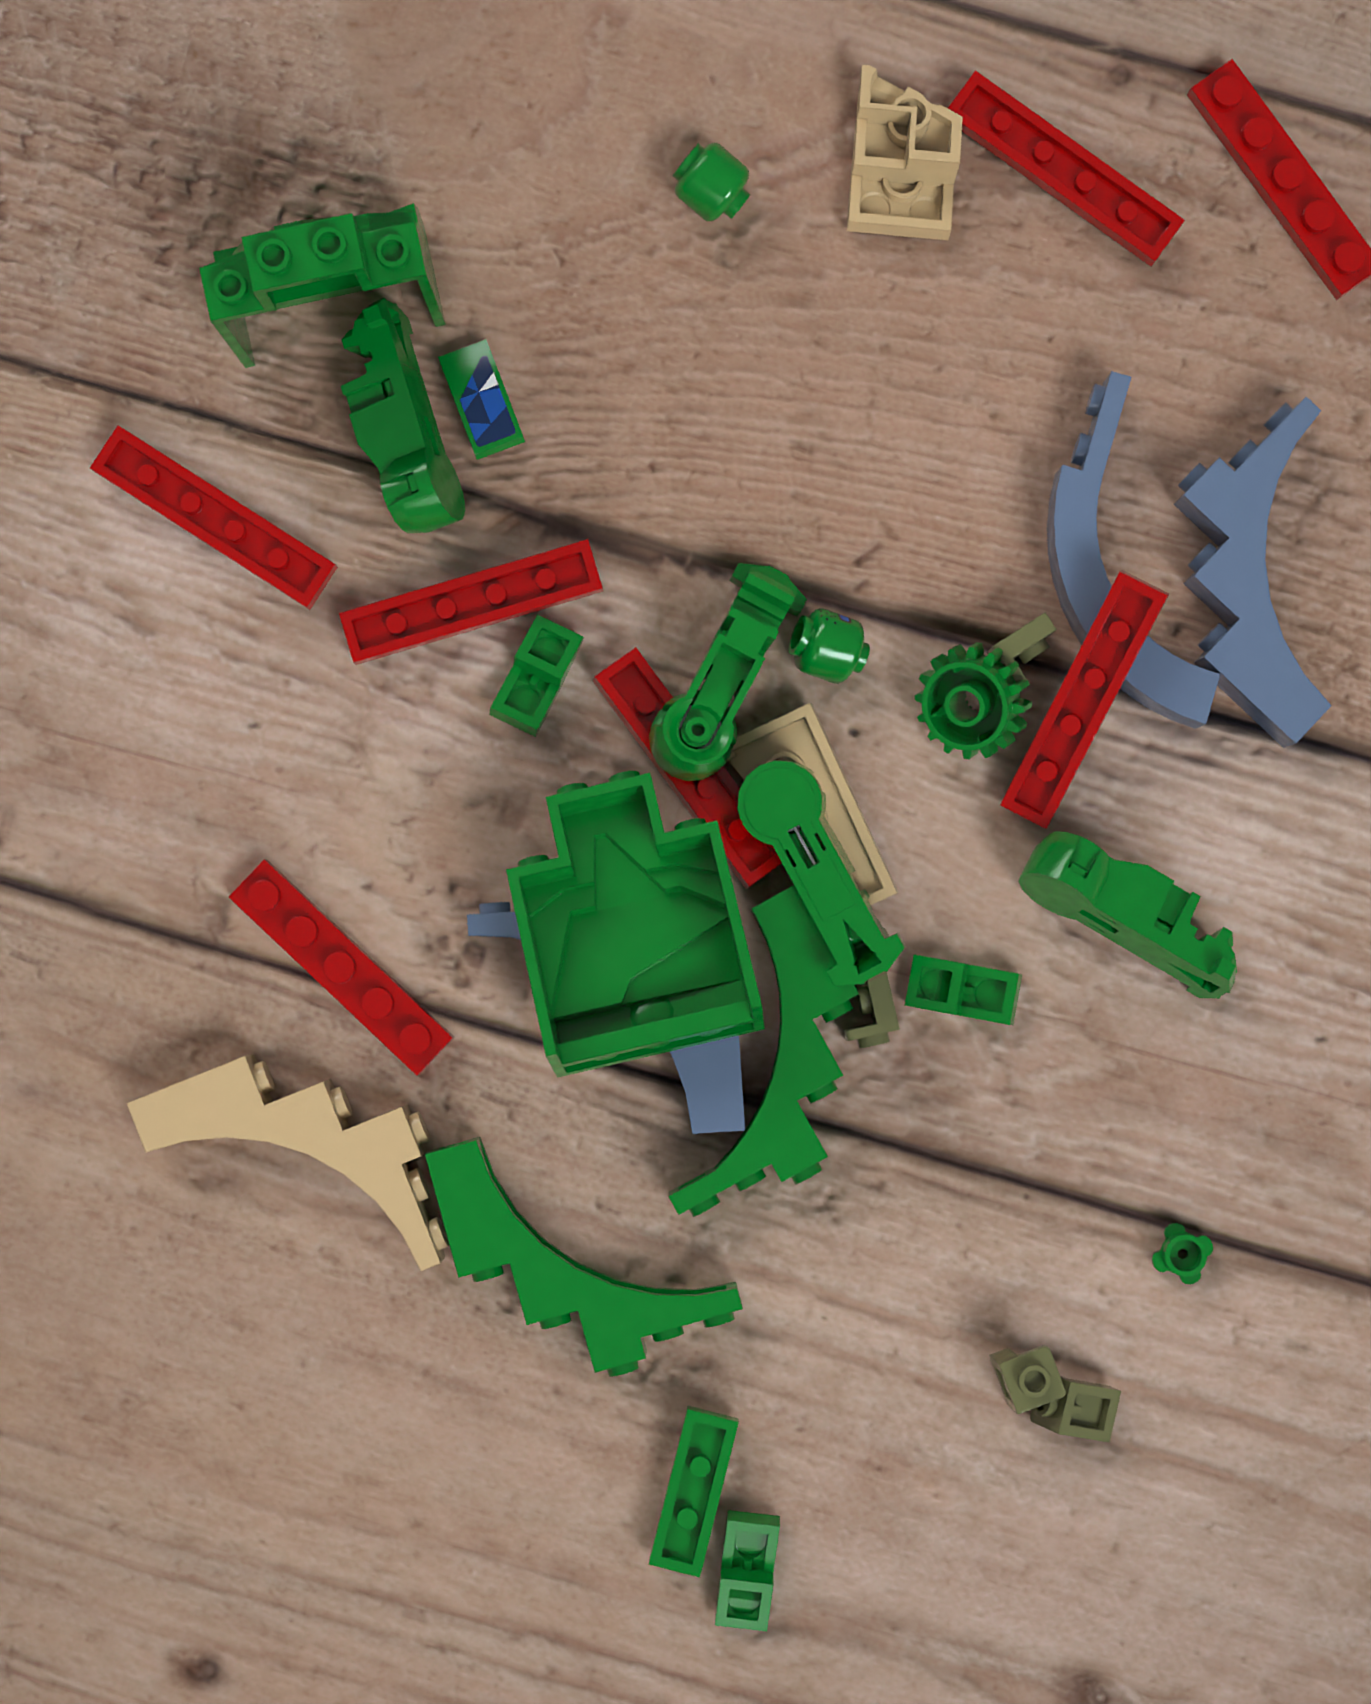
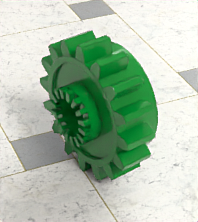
M980 642L968 647L967 653L964 647L959 644L948 650V656L942 653L933 658L930 663L934 670L929 669L920 675L919 680L925 685V688L915 695V701L922 703L923 713L917 717L918 721L926 722L930 729L927 737L930 741L937 738L944 743V752L947 754L955 749L962 750L963 758L969 760L980 749L984 758H988L998 751V746L1005 749L1016 741L1012 732L1019 733L1026 728L1028 723L1018 714L1030 709L1032 701L1020 698L1019 692L1030 684L1028 680L1015 681L1013 674L1019 667L1017 661L1006 666L1000 663L1002 649L997 648L985 656L983 644ZM967 691L978 699L980 705L979 712L976 709L973 710L971 705L968 706L969 702L965 699Z

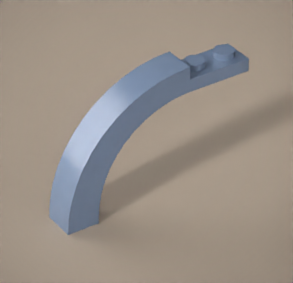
M1113 371L1108 375L1102 386L1094 384L1085 411V414L1093 416L1088 435L1079 434L1071 458V463L1079 465V467L1076 469L1062 465L1054 476L1048 506L1047 546L1052 580L1061 608L1081 645L1112 587L1100 554L1097 537V505L1102 477L1132 378ZM1148 636L1120 689L1146 708L1169 720L1197 729L1207 722L1220 674L1186 662L1171 654Z

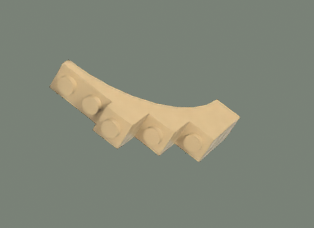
M254 1054L243 1056L127 1103L145 1152L184 1141L228 1137L270 1142L308 1154L344 1174L378 1203L403 1235L420 1271L438 1265L445 1259L443 1249L449 1247L445 1229L438 1217L430 1219L423 1201L430 1198L426 1181L420 1169L411 1170L408 1163L427 1153L423 1143L430 1141V1136L420 1112L411 1114L408 1104L349 1127L346 1118L353 1114L350 1102L342 1086L334 1089L333 1083L329 1079L272 1101L269 1092L275 1090L272 1075L264 1061L257 1063Z

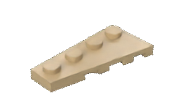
M812 703L806 704L737 737L736 744L733 746L727 762H730L743 780L759 765L775 760L797 762L814 772L813 775L818 780L822 792L826 795L824 817L856 870L851 875L859 890L866 889L868 892L870 905L899 893Z

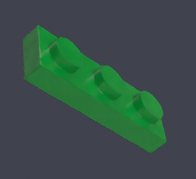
M687 1406L649 1557V1565L696 1577L701 1576L739 1424L738 1418Z

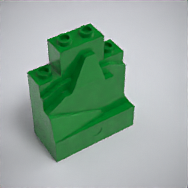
M414 203L387 213H366L356 216L350 213L335 217L300 220L277 225L269 231L241 237L242 242L238 247L214 251L215 262L199 268L210 321L245 368L255 366L245 317L360 291L417 280L435 327L446 325L425 227L419 210Z
M624 771L611 776L607 783L590 787L585 783H573L559 788L556 791L557 794L546 797L559 857L549 859L547 855L530 856L520 860L517 863L518 867L506 869L545 1055L557 1078L765 1029L761 999L718 821L706 823V820L702 818L689 819L675 825L674 831L664 833L651 773L640 775L638 771Z

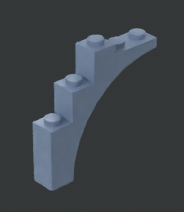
M1307 397L1294 408L1285 402L1264 424L1270 431L1266 438L1258 446L1250 439L1228 462L1235 470L1231 469L1220 457L1208 469L1199 463L1178 484L1185 493L1174 503L1187 518L1218 546L1216 549L1211 543H1208L1188 564L1194 573L1183 584L1228 625L1225 628L1221 623H1218L1200 641L1198 646L1204 652L1194 664L1206 670L1219 673L1220 677L1217 686L1283 748L1296 744L1332 706L1303 673L1284 640L1270 599L1265 561L1268 516L1278 479L1296 443L1321 412Z
M510 902L479 903V914H467L468 935L521 939L515 911H511ZM739 1035L670 1051L686 1094L692 1134L745 1131Z

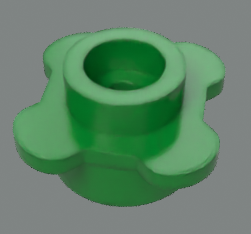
M1179 1223L1169 1224L1164 1229L1165 1240L1161 1249L1152 1255V1264L1159 1272L1170 1271L1179 1275L1183 1283L1194 1284L1200 1280V1271L1206 1264L1207 1256L1213 1252L1212 1241L1205 1235L1196 1237L1186 1232L1184 1226ZM1180 1249L1187 1251V1256L1183 1259L1178 1257Z

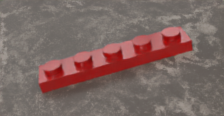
M1231 59L1191 87L1187 94L1191 102L1336 301L1371 277L1370 246L1235 61Z
M976 70L948 107L949 110L963 117V133L1150 267L1153 266L1185 221Z
M117 425L90 466V469L308 610H311L338 568L336 564L119 425Z
M586 539L339 613L353 663L358 665L603 592V587L589 540Z
M1123 570L1119 572L1000 806L1045 829L1048 828L1160 614L1169 593Z
M635 647L595 675L592 681L691 816L694 819H705L706 823L718 821L728 866L744 888H749L779 866L782 862L773 845L766 844L753 837L742 824L737 808L740 787L724 766L715 774L703 780L685 781L672 777L658 766L651 753L650 728L659 711L673 696L639 650Z
M264 859L229 895V898L416 1076L420 1075L455 1038L268 860Z

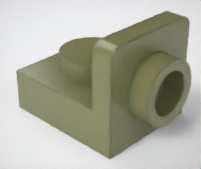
M1045 612L992 646L986 653L989 654L993 650L1000 648L1003 650L1000 663L1004 666L1014 662V659L1018 656L1023 664H1026L1050 648L1045 639L1057 629ZM1018 667L1013 674L1015 681L1027 680Z
M882 972L867 980L865 984L855 985L859 993L857 998L862 1015L871 1014L873 1023L843 1029L845 1040L852 1041L857 1039L859 1048L890 1042L888 1032L900 1030L887 972Z
M1042 1345L1018 1355L1009 1348L989 1355L1007 1405L1017 1414L1058 1400L1066 1395V1390L1053 1355L1047 1346Z
M1060 1376L1066 1390V1395L1063 1398L1031 1410V1422L1057 1434L1110 1443L1121 1390L1108 1385Z

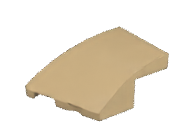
M862 65L860 74L847 231L949 240L952 227L954 182L961 157L963 117L942 105L931 104L924 95L910 87H907L904 91L877 75V69L870 65Z

